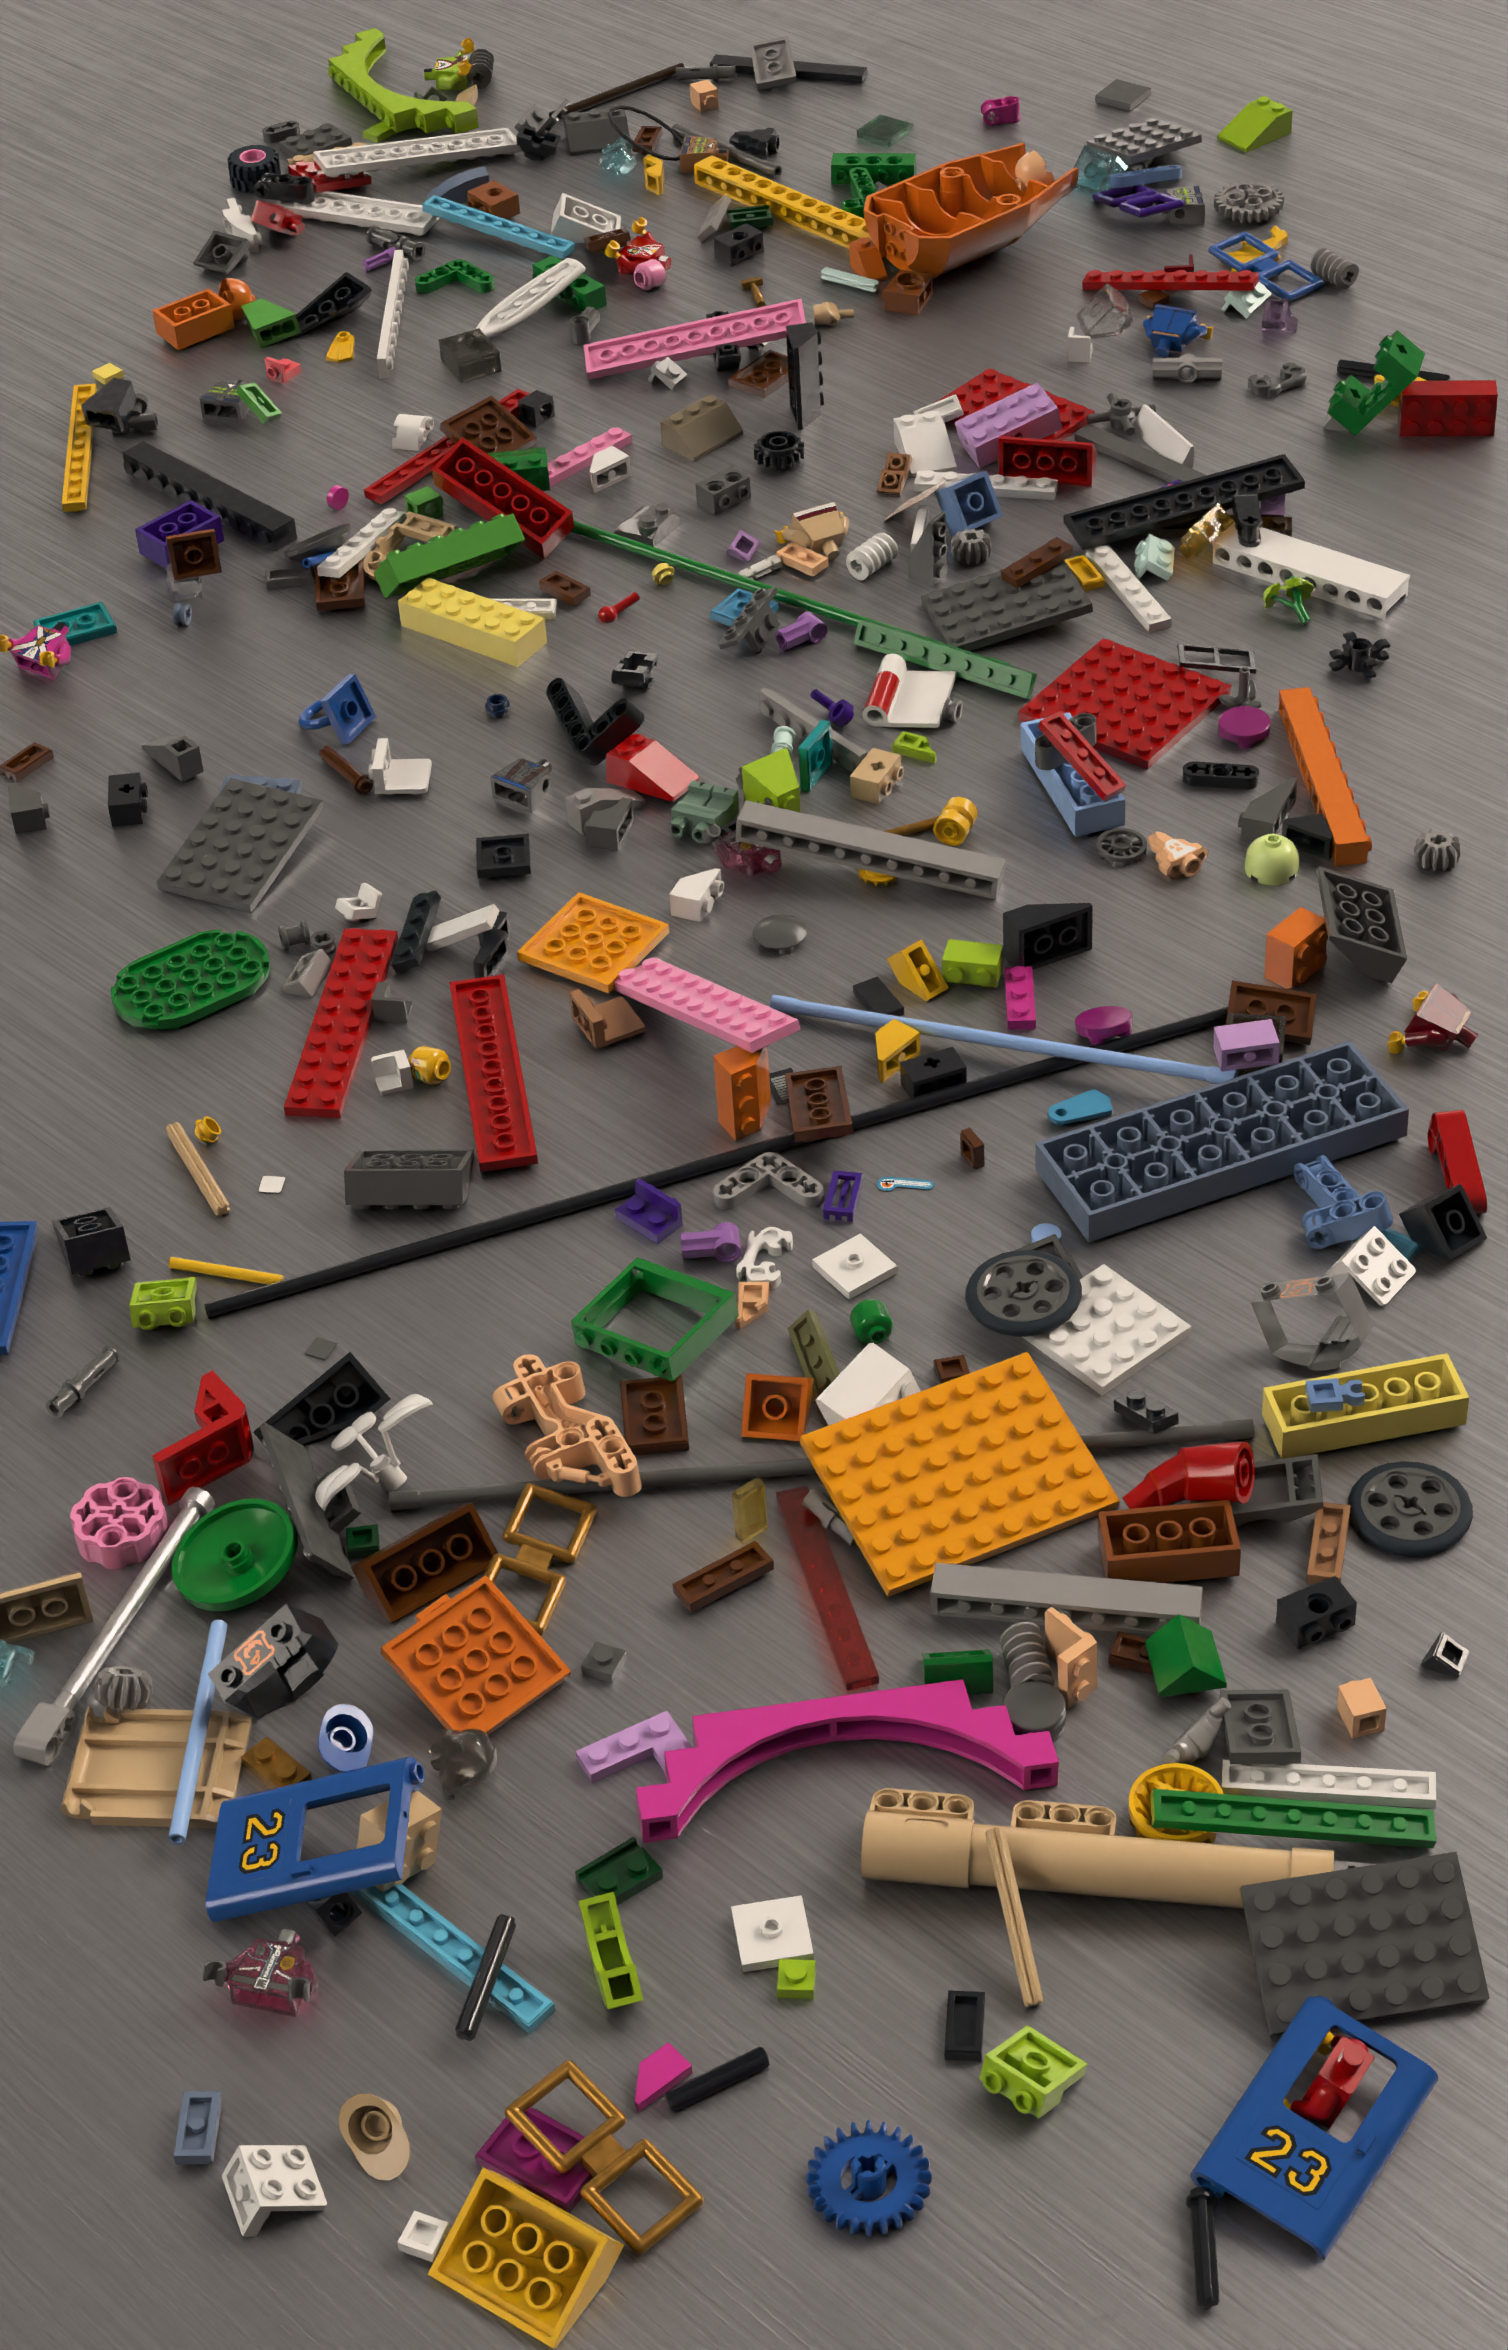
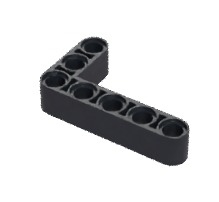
M562 678L552 680L546 689V695L573 750L592 766H596L606 759V754L630 737L644 721V714L626 698H622L616 701L593 722L580 694Z

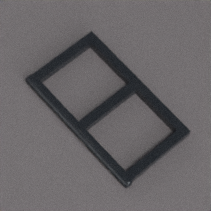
M1177 644L1179 667L1239 672L1240 668L1247 667L1250 669V674H1256L1254 651ZM1184 650L1213 653L1214 663L1185 661ZM1219 654L1248 656L1249 667L1220 664Z

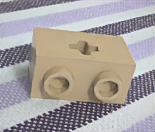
M872 748L850 775L851 798L879 805L891 793L897 781L902 779L904 768L901 766V755Z

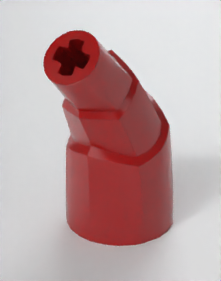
M1248 1442L1180 1448L1177 1455L1148 1472L1144 1480L1122 1497L1129 1509L1168 1506L1185 1500L1209 1502L1230 1500V1503L1245 1504L1249 1501L1254 1486L1255 1465L1252 1449Z

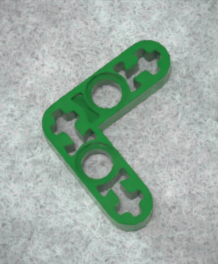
M463 259L450 261L415 278L416 291L420 294L431 293L457 280L480 293H488L495 289L493 275Z

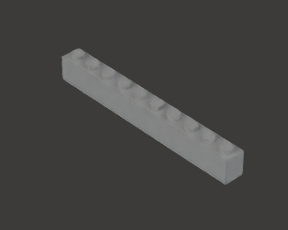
M747 800L741 809L736 824V841L996 900L1003 882L1006 859Z

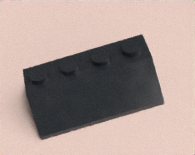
M813 322L786 326L790 409L798 430H803L821 415V406L824 405L823 392H820V386L823 385L822 372H819V365H822L821 351H818V345H821L820 331H816Z

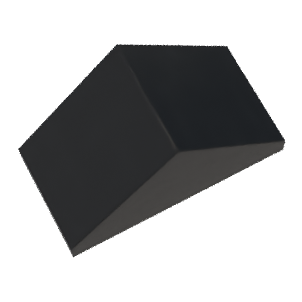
M1323 814L1287 818L1282 822V836L1292 841L1296 849L1326 860L1331 859L1333 836Z

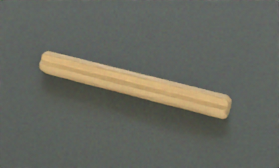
M174 1122L172 1125L168 1124L166 1130L169 1139L215 1215L221 1217L223 1214H228L230 1208L227 1199L183 1127L178 1122Z
M995 1827L986 1830L987 1844L1023 2003L1026 2007H1033L1043 2003L1042 1991L1005 1830L1003 1827Z

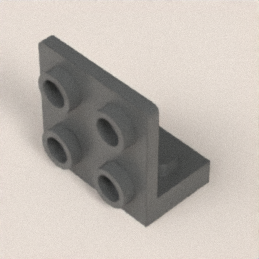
M566 99L550 117L534 104L514 128L519 132L521 126L524 125L536 129L538 135L545 136L567 111L565 106L569 101Z

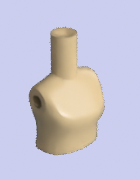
M829 301L813 305L815 326L821 324L836 326L840 319L854 318V309L839 310L837 305Z

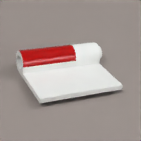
M897 654L884 656L862 712L864 721L874 727L939 728L943 706L946 699L950 696L957 676L956 671H907L905 660Z

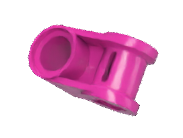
M1007 96L1005 98L985 100L981 105L984 122L987 125L993 126L1020 121V99L1016 96Z

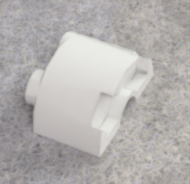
M399 414L394 422V426H398L396 438L392 437V449L419 451L423 442H426L428 433L433 429V417Z

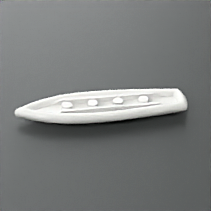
M566 258L510 294L480 321L470 338L471 344L498 336L528 319L584 273L585 266L575 259Z

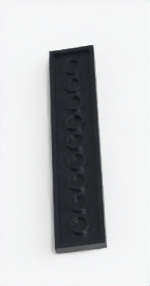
M1282 454L1065 514L1064 524L1082 550L1091 549L1103 544L1232 509L1233 495L1258 494V500L1261 501L1305 489V480L1287 456Z

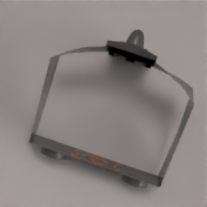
M1350 1273L1266 1283L1251 1302L1271 1354L1295 1364L1308 1366L1310 1370L1340 1368L1342 1361L1348 1359L1359 1349L1374 1327L1373 1321ZM1336 1293L1347 1317L1337 1316L1319 1345L1289 1343L1270 1300Z

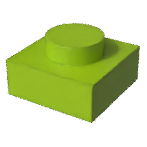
M779 1959L777 1998L814 1999L816 1960Z

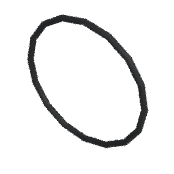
M618 105L610 108L608 118L612 127L634 147L663 160H680V156H664L634 142L615 124L612 113L615 110L623 109L645 115L671 132L682 147L683 140L663 121L631 106Z

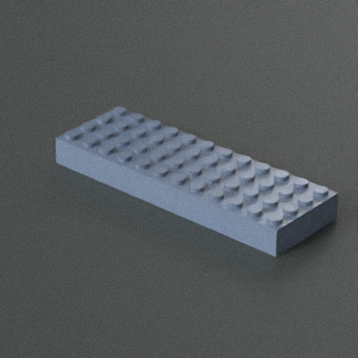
M1347 1041L1036 1142L1035 1165L1036 1171L1087 1241L1091 1242L1294 1174V1166L1296 1164L1313 1162L1318 1156L1325 1155L1329 1161H1333L1407 1136L1409 1108L1351 1041Z

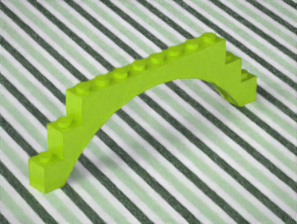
M377 28L355 33L356 41L354 43L341 46L343 54L328 59L329 67L327 71L329 77L369 109L371 113L384 121L396 133L415 127L421 128L426 133L448 127L456 134L479 128L477 108L469 102L418 99L395 93L377 84L368 75L373 65L386 53L384 34Z

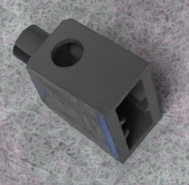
M524 758L517 759L490 777L493 798L528 812H534L551 791V764L546 759H541L537 763Z

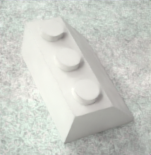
M869 1343L815 1401L829 1426L918 1393L920 1389L908 1367L876 1344Z

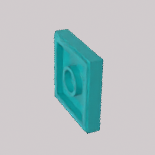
M821 720L798 747L800 788L802 791H811L833 764L830 721Z

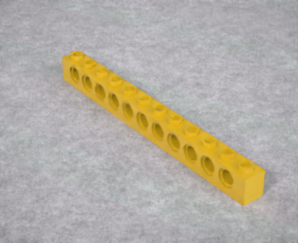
M712 155L694 164L695 184L723 196L727 195L730 199L749 207L769 205L773 217L849 249V242L857 241L859 238L869 237L871 239L865 219Z

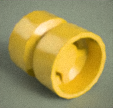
M958 796L949 799L933 826L936 838L949 846L962 844L978 817L976 806L964 797Z

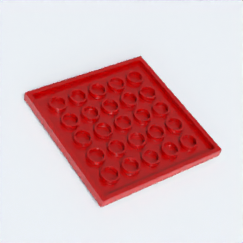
M1103 638L1018 711V720L1028 722L1046 718L1058 711H1061L1063 714L1070 712L1072 717L1080 713H1090L1097 719V742L1093 746L1095 750L1148 770L1222 703L1218 698L1219 695L1231 694L1232 685Z

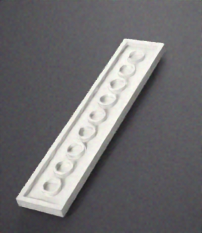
M501 128L315 151L314 160L326 176L337 177L340 174L346 173L355 175L362 171L377 172L379 169L386 168L395 170L402 166L416 167L418 164L434 165L442 161L455 162L457 159L473 160L481 156L512 155L522 150L519 145L517 146L516 136L510 129Z

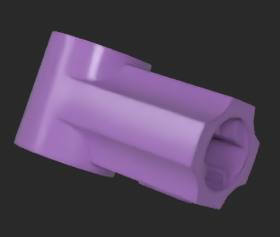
M804 612L795 623L775 632V639L778 642L779 648L786 651L809 640L814 643L822 641L828 633V627L811 612Z
M720 1223L714 1227L713 1231L681 1233L683 1259L715 1256L719 1261L732 1262L741 1255L740 1233L738 1227L733 1223Z

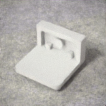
M378 738L376 749H372L369 779L374 780L376 794L417 795L426 793L428 791L432 762L430 759H391L388 738Z

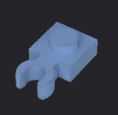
M1338 1378L1308 1380L1305 1383L1310 1413L1343 1410V1403L1351 1406L1364 1405L1365 1393L1361 1392V1380H1350L1344 1385H1339Z

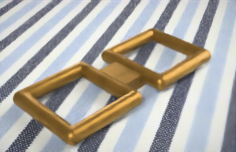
M528 1483L524 1486L502 1534L505 1542L521 1547L516 1559L499 1553L494 1554L484 1576L487 1575L495 1583L502 1568L551 1585L536 1620L526 1619L536 1632L542 1636L566 1584L565 1576L550 1571L549 1567L553 1558L566 1563H574L597 1513V1507L592 1503ZM533 1498L582 1514L567 1549L518 1533Z
M571 2060L563 2062L505 2109L507 2119L559 2173L567 2172L578 2162L590 2173L593 2178L581 2188L580 2194L582 2198L638 2255L644 2254L702 2206L704 2202L703 2195L650 2140L641 2139L626 2151L612 2137L614 2133L626 2124L627 2118L625 2114ZM566 2079H569L607 2120L563 2155L524 2112ZM645 2157L684 2200L640 2236L600 2192Z

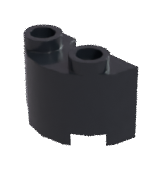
M524 125L521 126L516 136L517 146H520L524 155L537 161H542L544 158L553 155L561 136L549 132L545 136H540L536 133V129Z
M629 651L624 659L620 660L616 669H613L611 675L612 684L649 689L654 682V678H650L653 666L658 664V654Z

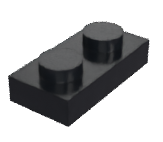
M1130 1391L1126 1395L1114 1399L1115 1412L1153 1434L1179 1424L1178 1412L1169 1408L1164 1403L1155 1400L1143 1391Z

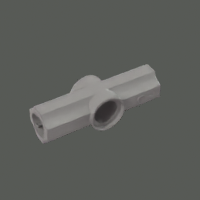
M1183 354L1179 358H1153V379H1179L1183 383H1191L1195 379H1222V358H1196L1192 354Z

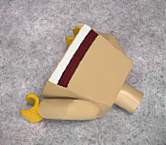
M835 502L795 512L792 515L790 528L784 526L782 531H774L776 541L779 544L792 541L816 553L824 552L828 560H833L840 554L838 548L842 546L843 538L847 535L849 518L843 515V512L838 513Z

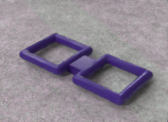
M1142 185L1112 188L1096 192L1092 195L1094 201L1113 208L1119 207L1121 211L1140 218L1180 209L1185 206V202L1182 199L1165 193L1157 194L1156 190ZM1136 192V194H1132V195H1128V196H1124V197H1120V198H1116V199L1112 198V197H1116V196H1120V195H1124V194ZM1164 202L1163 204L1153 206L1155 203Z

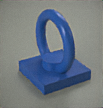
M348 674L324 698L308 706L299 716L298 723L305 730L321 729L332 724L343 745L349 744L376 718V715L356 674ZM322 709H324L327 714L324 717L309 720L313 715H315Z

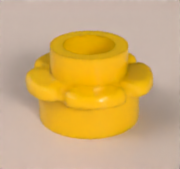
M206 1116L202 1120L198 1119L195 1122L194 1132L200 1141L213 1143L218 1140L221 1128L214 1119Z

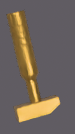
M762 277L741 280L743 290L752 289L751 293L757 307L766 306L762 294L757 287L763 285Z

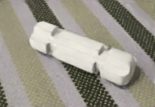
M772 555L767 558V561L764 559L741 570L739 575L756 580L781 568V559L777 555Z

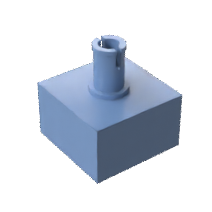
M987 471L970 475L934 491L941 511L946 514V524L951 536H955L958 531L963 532L965 528L972 530L1003 516Z

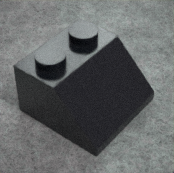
M1461 1183L1435 1192L1399 1214L1410 1239L1445 1262L1454 1259L1487 1239Z

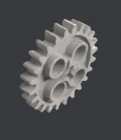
M1238 181L1237 185L1230 183V187L1223 186V189H1218V193H1215L1214 208L1216 212H1219V216L1225 215V219L1232 218V221L1239 219L1240 223L1244 222V220H1248L1249 223L1252 220L1260 222V219L1267 221L1268 217L1275 218V214H1280V210H1283L1284 196H1282L1283 192H1279V188H1273V185L1266 186V182L1258 184V181L1254 183L1249 181L1241 183Z

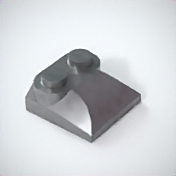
M659 503L653 508L642 506L615 529L614 534L655 547L680 525V516L675 515L674 508L667 503Z

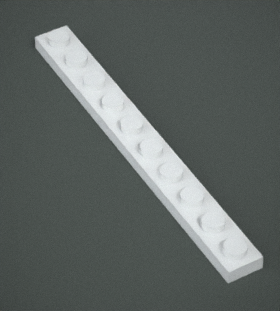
M403 250L394 251L377 354L379 379L388 378L389 370L393 369L394 347L397 346L396 336H398V325H400V314H402L401 303L404 302L403 292H405V282L407 281V271L409 270L408 258H404Z

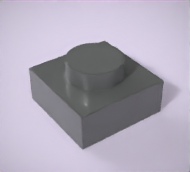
M595 1642L581 1665L582 1674L613 1684L627 1660L626 1651Z

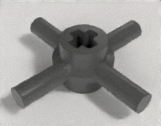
M1110 393L1107 399L1111 408L1107 412L1086 415L1087 424L1111 421L1112 428L1125 430L1128 436H1132L1135 433V429L1131 420L1138 416L1142 406L1132 408L1131 401L1118 399L1114 393ZM1154 404L1148 405L1154 412H1156V407Z

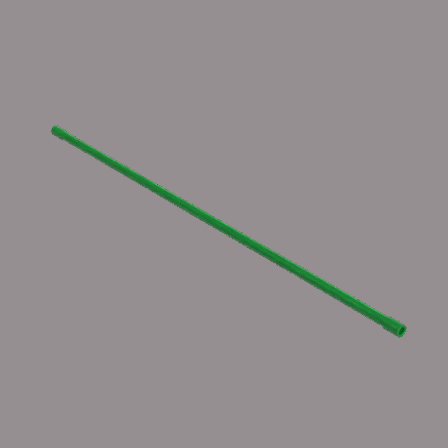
M575 520L574 528L570 531L752 593L761 588L766 590L773 588V586ZM777 588L778 592L772 598L773 600L854 627L858 626L859 619H864L960 649ZM988 658V659L995 660V661H998V662H1001V663H1004V664H1007V665H1011V664H1009V663H1006V662H1003V661H1000V660H997V659H994V658Z

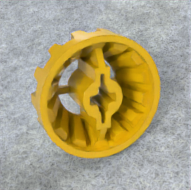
M1169 1763L1158 1765L1145 1771L1133 1783L1129 1793V1823L1135 1828L1136 1837L1210 1844L1216 1840V1833L1218 1832L1168 1828L1154 1829L1151 1821L1150 1795L1153 1789L1224 1794L1219 1783L1210 1774L1192 1765Z

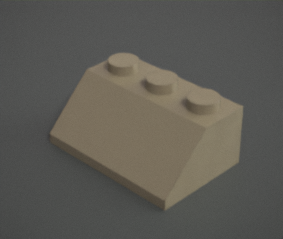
M713 395L703 397V399L688 405L686 408L660 422L662 446L693 462L743 435V429L727 403Z

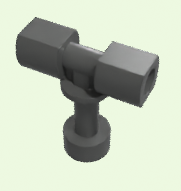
M139 393L135 394L137 402L125 429L122 432L111 430L112 434L128 433L130 428H140L141 431L158 430L156 413L143 414L148 406L146 396Z

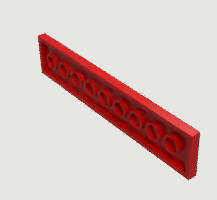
M358 928L344 929L284 1104L285 1116L341 1118L374 1017L371 999L377 983L385 982L398 942L397 931Z
M505 975L449 982L480 1172L538 1164Z

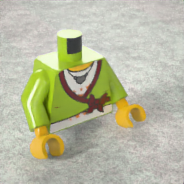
M469 37L465 38L461 43L464 49L459 50L455 56L436 59L435 68H424L425 81L435 80L438 90L468 89L467 74L472 66L469 63L467 53L470 54L474 51L473 41Z

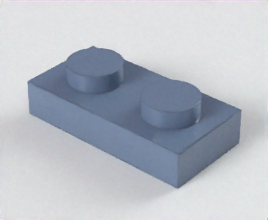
M183 2091L173 2155L176 2165L213 2164L223 2100L220 2091Z

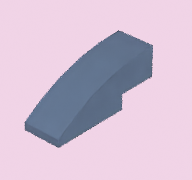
M485 166L459 173L435 187L426 195V199L428 200L436 195L459 204L466 203L468 200L467 191L490 182L489 174Z

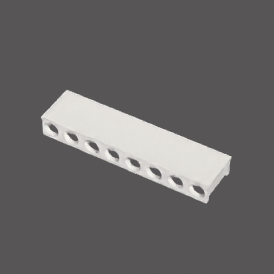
M1235 522L1212 542L1213 564L1274 584L1278 582L1280 586L1286 584L1284 577H1300V579L1308 580L1312 584L1316 583V588L1311 592V596L1381 619L1386 618V612L1401 597L1406 598L1408 596L1409 574L1262 527L1259 529L1261 543L1255 547H1245L1239 543ZM1226 550L1229 553L1230 560H1224L1220 555ZM1241 563H1251V567H1245ZM1263 570H1273V573L1266 574ZM1328 591H1338V595L1333 596L1329 594ZM1350 598H1351V599L1360 598V602H1358V603L1352 602V601L1350 600ZM1382 605L1381 610H1376L1372 607Z

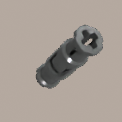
M371 226L367 231L366 239L369 244H378L385 250L391 247L403 250L404 257L409 256L414 261H420L425 255V245L421 242H412L408 237L394 234L389 230L383 231L378 226Z

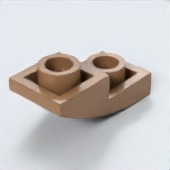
M888 452L885 468L882 469L879 479L878 493L901 495L911 467V455Z

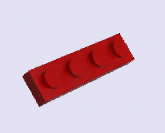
M1061 711L1040 721L1038 725L1040 731L1104 802L1124 792L1126 788L1124 781Z

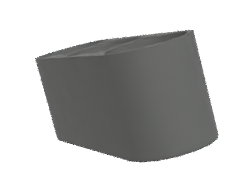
M1080 713L1069 719L1073 726L1093 747L1097 742L1096 717L1090 713ZM1044 734L1035 740L1036 767L1041 770H1052L1067 762Z

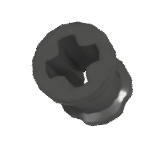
M305 920L301 921L299 925L287 928L283 926L278 927L280 941L284 950L289 949V946L300 943L311 944L310 933Z

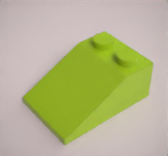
M1267 96L1258 97V99L1249 102L1217 135V139L1247 153L1291 134L1293 110L1271 100Z

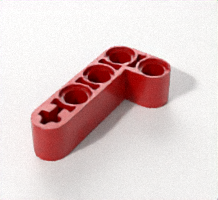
M1461 1109L1433 1113L1427 1132L1428 1146L1431 1154L1439 1155L1446 1188L1461 1183L1475 1213L1485 1214L1487 1212V1197L1465 1111Z

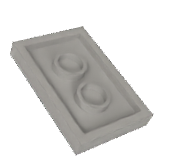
M788 36L749 44L758 90L797 82Z

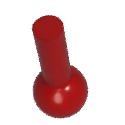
M633 592L614 606L602 607L598 612L599 620L604 623L615 621L618 614L640 600L639 595Z

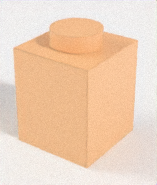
M708 79L690 84L691 104L700 112L719 108L718 89Z
M1371 1678L1350 1681L1338 1686L1337 1710L1352 1739L1385 1731L1387 1708Z

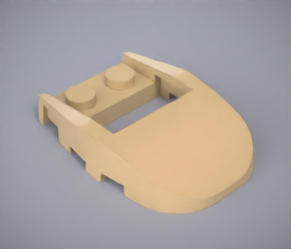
M408 511L406 513L407 519L404 523L396 522L389 528L390 533L386 537L380 536L375 542L376 548L374 551H369L363 562L366 575L376 580L374 572L380 566L379 563L386 559V554L397 550L406 536L428 542L429 539L437 535H441L442 538L449 536V533L455 530L456 526Z

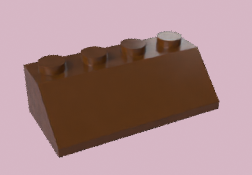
M468 1503L456 1507L350 1567L365 1596L388 1622L392 1623L486 1570L492 1556L497 1554L498 1551L473 1503Z

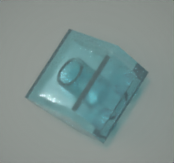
M1084 145L1074 168H1079L1078 181L1075 188L1091 194L1112 189L1113 187H1110V175L1123 173L1129 166L1118 156Z

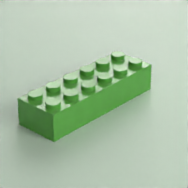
M502 513L491 518L489 522L478 521L472 524L469 529H455L449 533V536L442 538L441 535H437L429 539V543L421 545L420 542H417L407 547L405 551L400 552L399 549L386 554V559L379 563L380 566L376 569L374 575L385 599L411 591L426 578L439 581L508 557L523 543L525 538L514 513L507 516Z

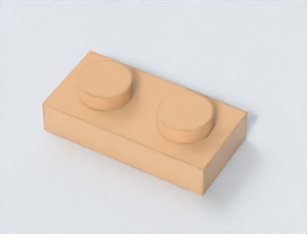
M794 542L789 543L776 552V555L781 559V563L812 577L829 566L828 557Z

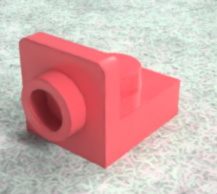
M271 357L264 359L267 378L286 383L301 372L300 364L289 359L277 360Z

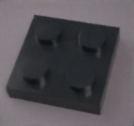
M529 833L476 838L478 879L531 874Z

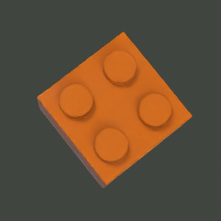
M1300 907L1268 932L1266 936L1264 978L1288 989L1306 982L1308 977L1317 970L1322 969L1327 961L1326 946L1328 935L1325 918Z

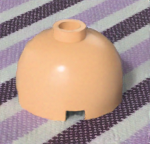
M1034 150L1029 151L1019 159L1015 167V175L1017 177L1015 183L1021 191H1026L1029 180H1036L1047 186L1055 182L1052 172L1048 173L1045 168L1046 162Z

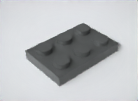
M326 123L322 124L319 128L306 130L298 136L286 138V140L279 142V149L293 158L297 155H310L315 151L347 147L352 145V139L335 126Z
M1289 1689L1220 1690V1698H1226L1232 1706L1222 1716L1230 1764L1247 1766L1252 1764L1286 1765L1301 1763V1748Z

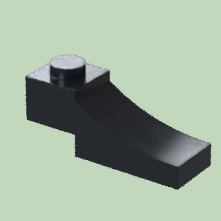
M499 911L493 928L478 934L481 947L473 961L475 978L493 976L509 953L508 938L511 935L509 914L507 912Z

